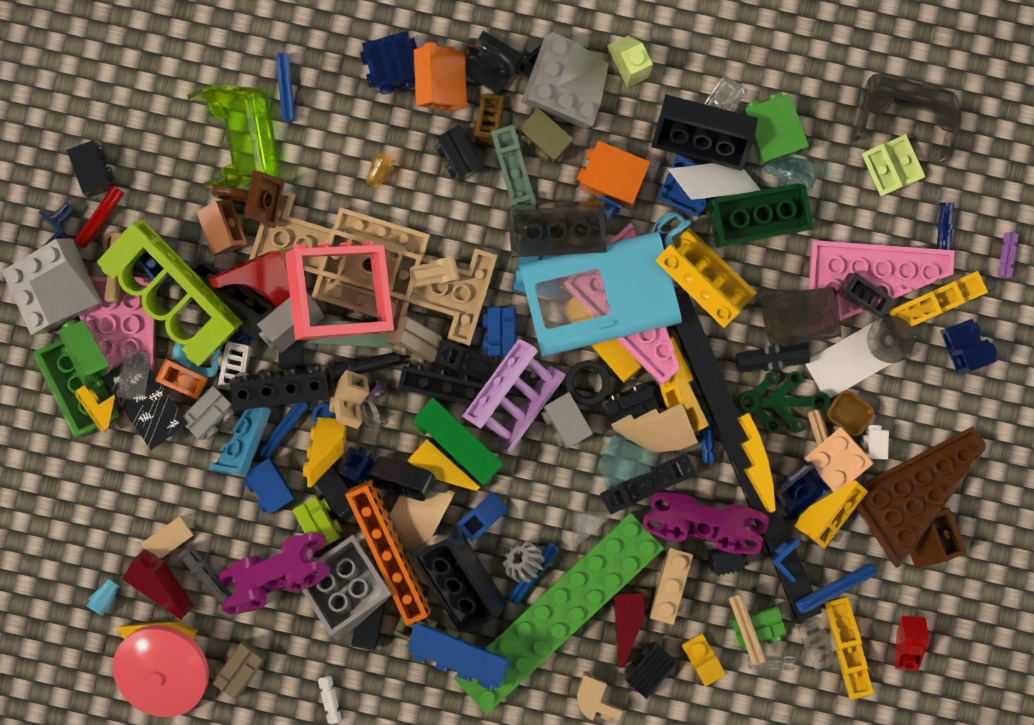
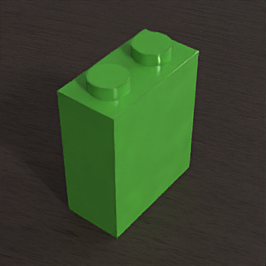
M782 93L774 94L768 97V101L760 103V100L751 102L746 105L747 108L742 113L758 118L753 146L761 166L803 152L809 147L790 93L782 95Z

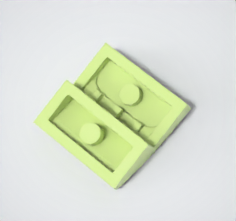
M906 134L862 153L880 196L925 178Z

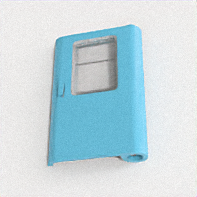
M658 231L519 265L520 270L515 272L518 284H523L542 357L682 323L672 278L655 261L664 251Z

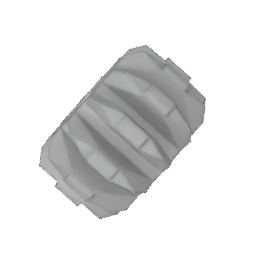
M518 541L516 547L510 546L511 552L504 554L507 560L502 563L506 568L505 572L507 575L521 583L523 581L530 583L532 577L538 578V570H543L540 564L545 561L541 555V549L528 541L525 543Z

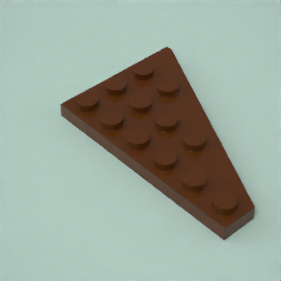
M973 426L861 484L868 492L856 506V510L895 568L901 566L986 449V443Z

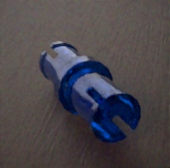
M946 202L939 203V219L935 229H938L936 249L943 250V241H945L944 250L952 249V230H955V225L953 224L955 203H948L947 212Z

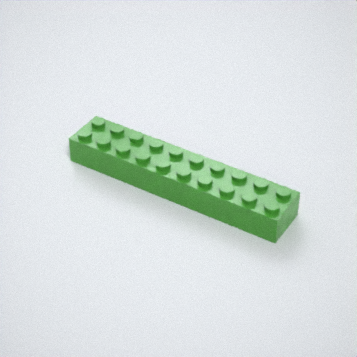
M629 512L483 648L512 660L501 688L495 687L494 691L480 686L481 681L472 678L471 682L457 676L458 673L454 676L455 681L488 714L664 548Z

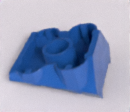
M677 154L671 168L704 164ZM670 171L657 199L699 218L709 199L691 200Z

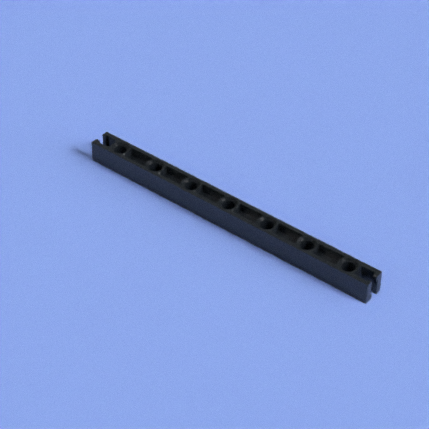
M684 291L676 295L682 323L675 324L673 327L749 508L769 517L767 532H763L760 535L771 559L777 554L775 549L784 541L788 543L791 537L776 501L775 511L767 512L744 471L752 463L741 443L749 438L737 419L740 417L689 294ZM754 519L757 526L763 525L762 521ZM794 548L780 562L796 579L794 583L789 581L774 564L773 566L796 620L801 622L822 613L820 606H817L806 613H800L796 606V602L812 594L813 589Z

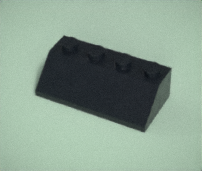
M458 525L438 532L409 554L459 633L499 617L507 602Z

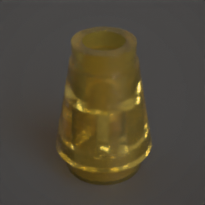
M378 152L377 156L373 157L365 182L378 189L379 185L394 169L393 164L395 160Z

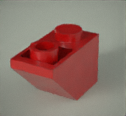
M901 616L896 633L895 669L919 671L930 641L926 617Z

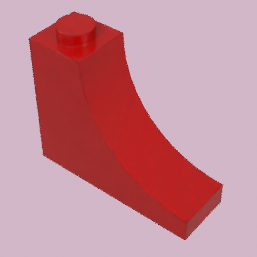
M279 250L269 251L208 278L211 287L215 288L230 284L246 286L257 292L267 303L275 308L279 307L290 297L287 268Z

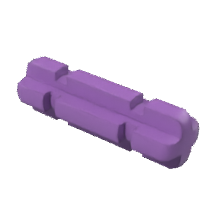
M1014 232L1004 234L1003 242L1005 244L1002 245L1001 267L998 270V276L1008 279L1013 274L1011 266L1014 265L1017 249L1015 244L1018 243L1019 237Z

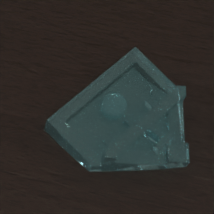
M787 157L770 163L764 168V171L768 174L780 177L783 186H786L789 179L813 188L816 182L814 163L804 159Z
M612 434L598 463L606 487L652 472L643 448Z

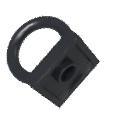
M482 31L478 39L469 38L466 40V47L469 50V54L465 59L466 77L499 96L511 75L515 72L516 67L523 58V54L487 32Z

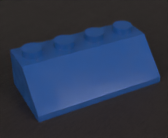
M415 623L413 626L408 651L414 654L412 658L426 663L427 659L436 663V668L445 672H449V669L459 672L458 677L470 682L472 678L481 681L480 686L494 691L495 687H502L512 660L425 624Z

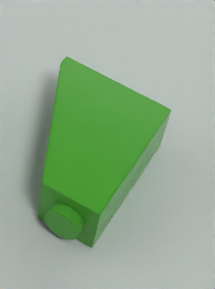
M72 320L62 326L63 328L60 329L59 336L83 386L101 379L107 374L109 364L83 320L80 322Z

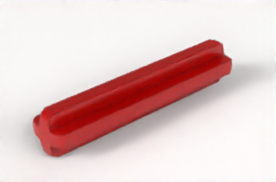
M115 186L111 187L75 238L74 242L84 249L87 248L123 197V191Z

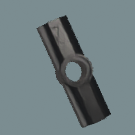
M807 343L788 346L774 345L760 348L761 350L736 353L738 373L764 370V372L784 369L786 366L810 363V351Z

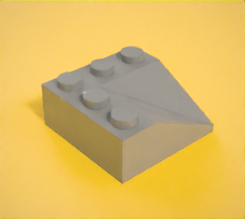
M552 32L544 37L521 103L535 109L539 108L547 114L580 128L592 127L601 105L609 63L576 42Z
M72 238L55 239L2 270L30 335L49 333L102 303Z
M354 535L316 560L318 562L323 561L326 565H329L330 573L312 587L302 590L329 635L337 640L360 625L392 595L373 559L362 542Z

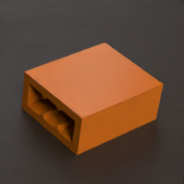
M434 42L424 43L423 47L414 49L416 106L449 112L467 108L465 52L455 50L453 46L439 47Z
M598 140L596 146H591L587 153L586 159L589 160L587 167H582L577 180L580 181L578 189L597 197L601 195L620 204L621 207L631 210L650 162Z

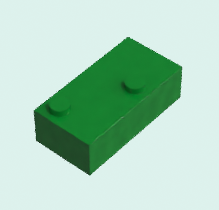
M434 398L413 418L417 422L414 427L423 435L426 433L430 434L452 455L450 460L460 469L462 466L466 468L482 485H485L504 465Z

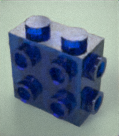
M408 31L362 43L364 51L360 52L363 66L368 65L370 73L366 74L369 88L374 87L376 94L387 95L393 93L394 89L404 87V89L415 87L414 49H417L414 37L409 38Z

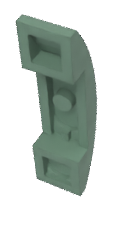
M514 125L491 131L517 222L540 216Z

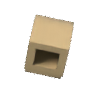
M346 370L336 383L329 406L330 412L336 415V422L356 429L361 425L360 405L369 394L366 376Z
M583 672L577 688V701L582 713L592 721L596 712L600 713L599 717L612 722L613 718L620 720L623 712L622 709L601 700L607 686L606 681Z

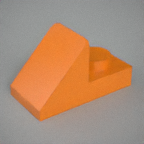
M165 359L155 381L195 399H198L207 380L205 376Z

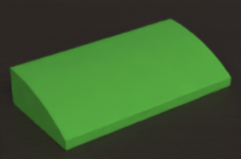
M62 340L34 351L33 356L75 440L99 429L75 396L76 390L81 388L83 384ZM102 378L85 385L88 390L92 389L99 399L98 405L111 397ZM114 403L110 422L120 417Z

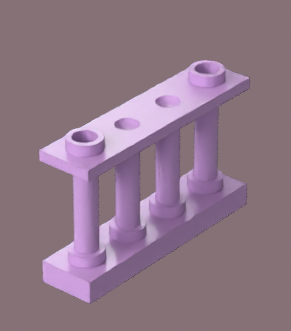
M521 339L517 340L462 416L480 429L484 424L499 435L495 443L509 452L518 444L520 438L566 376L563 372L551 366L546 370L533 358L538 350ZM526 366L541 377L533 389L519 378ZM513 385L527 396L520 408L516 407L505 397ZM498 405L513 416L505 428L491 417V414Z

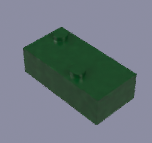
M805 182L716 198L707 202L716 248L814 229Z

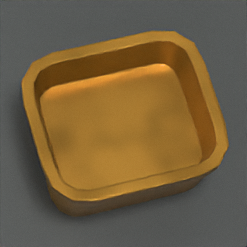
M848 390L841 391L827 411V417L830 421L839 427H843L852 436L861 435L874 416V409L871 405Z

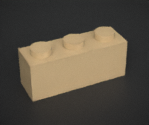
M667 547L648 614L651 619L674 625L693 554Z

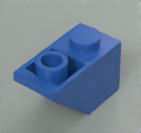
M492 492L461 519L457 525L473 542L509 509Z

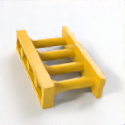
M690 227L674 242V246L670 244L655 260L723 328L757 294Z

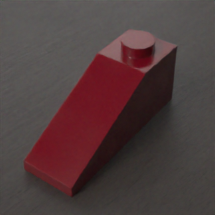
M144 549L133 559L122 580L182 620L192 610L194 605L166 563L147 549Z
M641 591L616 593L613 596L617 664L619 668H624L645 618L644 612L648 611V598L643 597Z

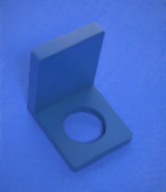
M797 538L791 539L788 543L786 541L781 543L775 549L777 554L770 559L786 578L793 583L796 579L780 562L801 543Z

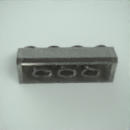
M606 199L511 205L507 210L512 257L607 252L608 220Z

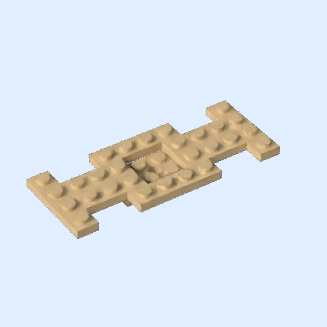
M283 190L276 228L259 226L249 260L269 251L279 250L286 265L285 253L294 249V245L308 244V248H316L317 244L330 243L331 247H338L339 243L353 242V246H360L361 242L374 241L375 245H384L393 319L396 316H406L409 303L454 317L447 339L464 345H471L498 255L475 249L469 270L457 268L460 281L446 285H439L437 283L414 288V285L411 283L410 268L412 266L434 263V260L424 258L430 239L429 234L344 208H339L333 229L325 228L289 217L296 195ZM370 254L302 257L304 271L318 275L312 298L378 318L372 272L364 269L365 261L371 259Z

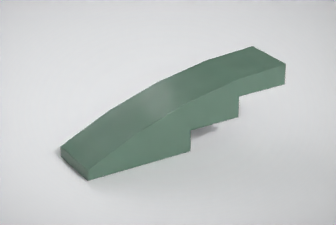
M320 320L314 326L355 324L367 322ZM389 332L384 334L305 339V343L393 349V346L386 343Z

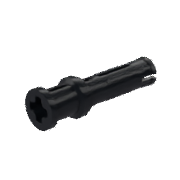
M391 352L357 360L350 357L347 361L337 363L330 361L328 365L331 380L334 383L337 379H340L346 370L361 374L389 367L402 366L400 354Z

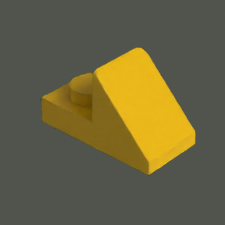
M85 385L76 390L75 396L103 434L107 432L115 395L98 405L99 399L92 389L88 390Z
M702 633L681 644L705 687L726 675L717 656L714 655Z

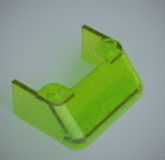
M211 84L188 95V100L207 101L208 110L212 117L217 120H225L232 165H226L221 168L220 177L203 183V188H213L215 186L238 188L249 186L253 170L262 171L276 179L280 176V165L268 97L263 90L251 87Z

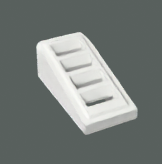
M229 341L226 342L218 388L230 391V385L225 383L226 378L231 379L235 375L227 373L228 369L240 371L239 373L247 372L252 347ZM232 350L243 352V356L232 355ZM230 359L240 361L241 366L229 364Z

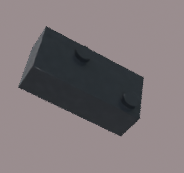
M665 94L651 147L743 171L755 138L758 118Z

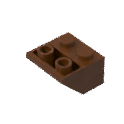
M943 507L909 553L916 569L946 562L967 554L950 508Z

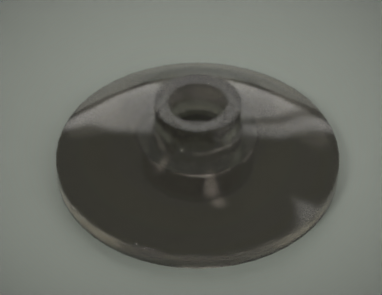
M885 316L871 325L867 335V344L870 352L878 360L885 363H897L906 359L913 351L915 335L910 324L904 319L897 316ZM887 336L893 339L891 345L885 342Z

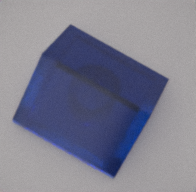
M804 461L774 486V498L791 519H794L828 491V488L811 461Z

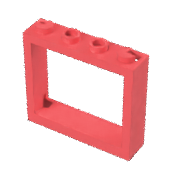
M374 241L361 242L360 246H353V242L339 243L338 247H331L330 243L317 244L316 248H308V244L294 245V249L285 253L295 340L384 334L394 331L384 245H375ZM370 254L378 322L310 327L302 257Z

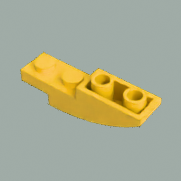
M671 337L670 341L672 342L680 370L663 386L660 384L659 386L667 409L681 403L693 431L697 432L709 426L688 383L694 380L674 337Z

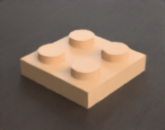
M840 427L805 457L807 462L834 492L851 483L874 463L843 427Z

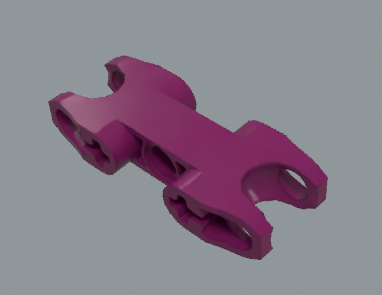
M665 492L652 495L651 509L655 512L647 513L643 518V528L651 534L673 541H683L687 536L714 541L718 549L735 554L760 553L763 538L759 534L767 532L769 517L745 506L731 504L725 507L724 510L698 505L696 499L689 495ZM657 500L666 501L669 507L660 506ZM758 519L762 521L763 525L757 526L751 524L750 521ZM649 520L661 522L662 525L659 527L652 526ZM744 539L752 540L757 545L754 547L748 546Z
M319 532L294 536L281 543L282 553L264 561L260 557L249 556L236 561L223 570L219 575V582L224 583L226 586L237 585L234 594L223 602L222 611L229 615L253 612L267 604L266 594L285 586L291 592L302 591L325 578L330 573V566L326 565L323 561L311 563L314 553L324 547L326 543L325 536Z

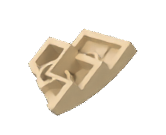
M681 403L660 414L654 409L636 419H633L630 414L611 424L615 431L647 451H674L698 443Z
M432 489L424 501L414 500L402 495L399 496L390 514V518L405 548L413 551L433 537L455 492L449 490L446 493L433 492Z

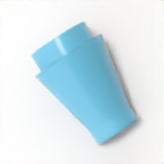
M107 579L88 599L89 602L86 606L103 616L106 611H109L120 586Z

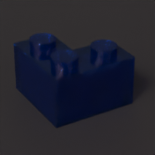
M973 318L940 330L957 374L971 372L997 362L995 357L997 356V350L994 344L990 343L989 339L981 341L980 327L976 322L974 323Z

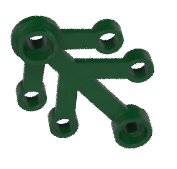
M771 371L764 375V380L753 391H744L739 394L736 405L740 412L754 414L765 425V430L769 433H776L780 429V423L776 419H771L761 407L773 409L788 424L791 432L799 433L804 428L802 420L796 419L785 407H812L814 410L824 411L830 406V397L824 392L814 393L811 397H784L794 386L799 385L803 380L800 372L793 371L788 374L787 380L771 397L760 398L770 386L776 385L779 381L778 374ZM769 374L775 376L774 383L768 382L767 377ZM793 374H796L799 377V381L797 383L791 381V376ZM817 397L823 400L821 406H817L815 403ZM746 398L752 400V405L750 407H746L744 405V400ZM771 421L776 424V429L773 431L768 428V424ZM794 421H797L800 424V428L798 430H794L792 428V423Z

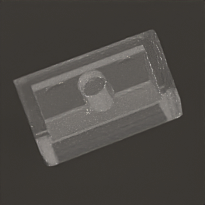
M724 75L705 102V105L734 112L748 90L727 75Z
M134 350L124 351L117 398L144 401L151 359L150 353Z

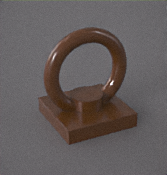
M253 170L249 190L228 186H215L211 189V194L221 200H232L235 204L246 205L244 218L268 228H276L284 182L262 171Z

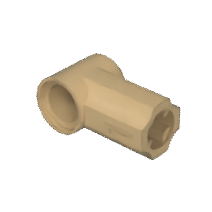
M455 257L438 259L434 263L412 266L410 268V278L414 288L437 283L439 285H446L460 281Z

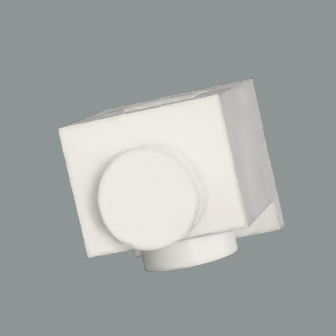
M879 425L867 426L864 435H861L860 445L861 449H864V452L870 459H888L889 431L882 430V426Z

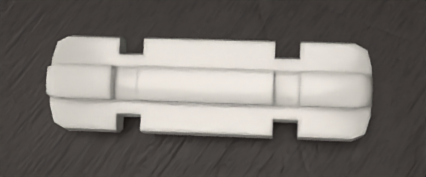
M331 676L318 679L319 688L323 690L321 696L324 709L328 711V714H326L327 722L335 724L340 722L342 718L340 711H337L339 705L335 689H332L334 685Z

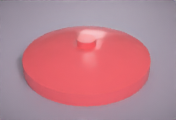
M150 625L139 628L126 637L114 656L113 674L118 689L131 705L149 715L157 717L182 715L196 706L207 689L209 667L204 653L192 638L175 628L163 625Z

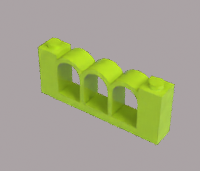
M143 219L133 222L97 261L107 276L113 280L118 278L119 284L124 291L134 296L142 295L143 309L150 317L160 321L166 320L165 327L170 338L176 343L185 345L182 350L186 353L188 360L197 366L208 361L244 324ZM145 251L164 268L148 286L139 284L132 272L135 262ZM169 275L187 292L184 298L172 310H166L161 307L156 298L158 287ZM193 299L212 317L194 335L187 333L181 327L179 320L181 312Z

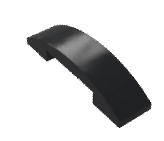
M442 340L434 361L450 369L487 381L501 364V361ZM524 370L519 378L528 385L532 372ZM514 385L510 388L511 391L523 394Z
M684 453L605 490L600 495L609 514L612 515L697 473L687 453Z

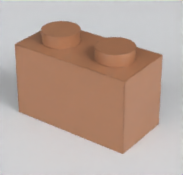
M232 200L214 201L196 211L212 256L228 254L247 244Z

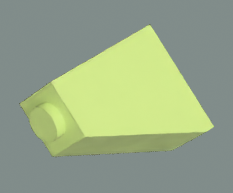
M626 36L607 45L627 88L649 78L653 63L642 42Z

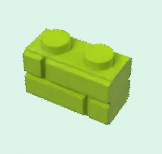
M320 495L292 510L305 534L319 532L325 536L326 543L324 547L342 538L341 532L343 528L337 518L332 519L329 513L332 508L326 498L321 499Z

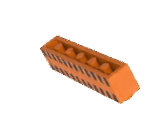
M373 479L351 488L345 495L386 584L392 593V597L405 625H410L428 617L432 607Z

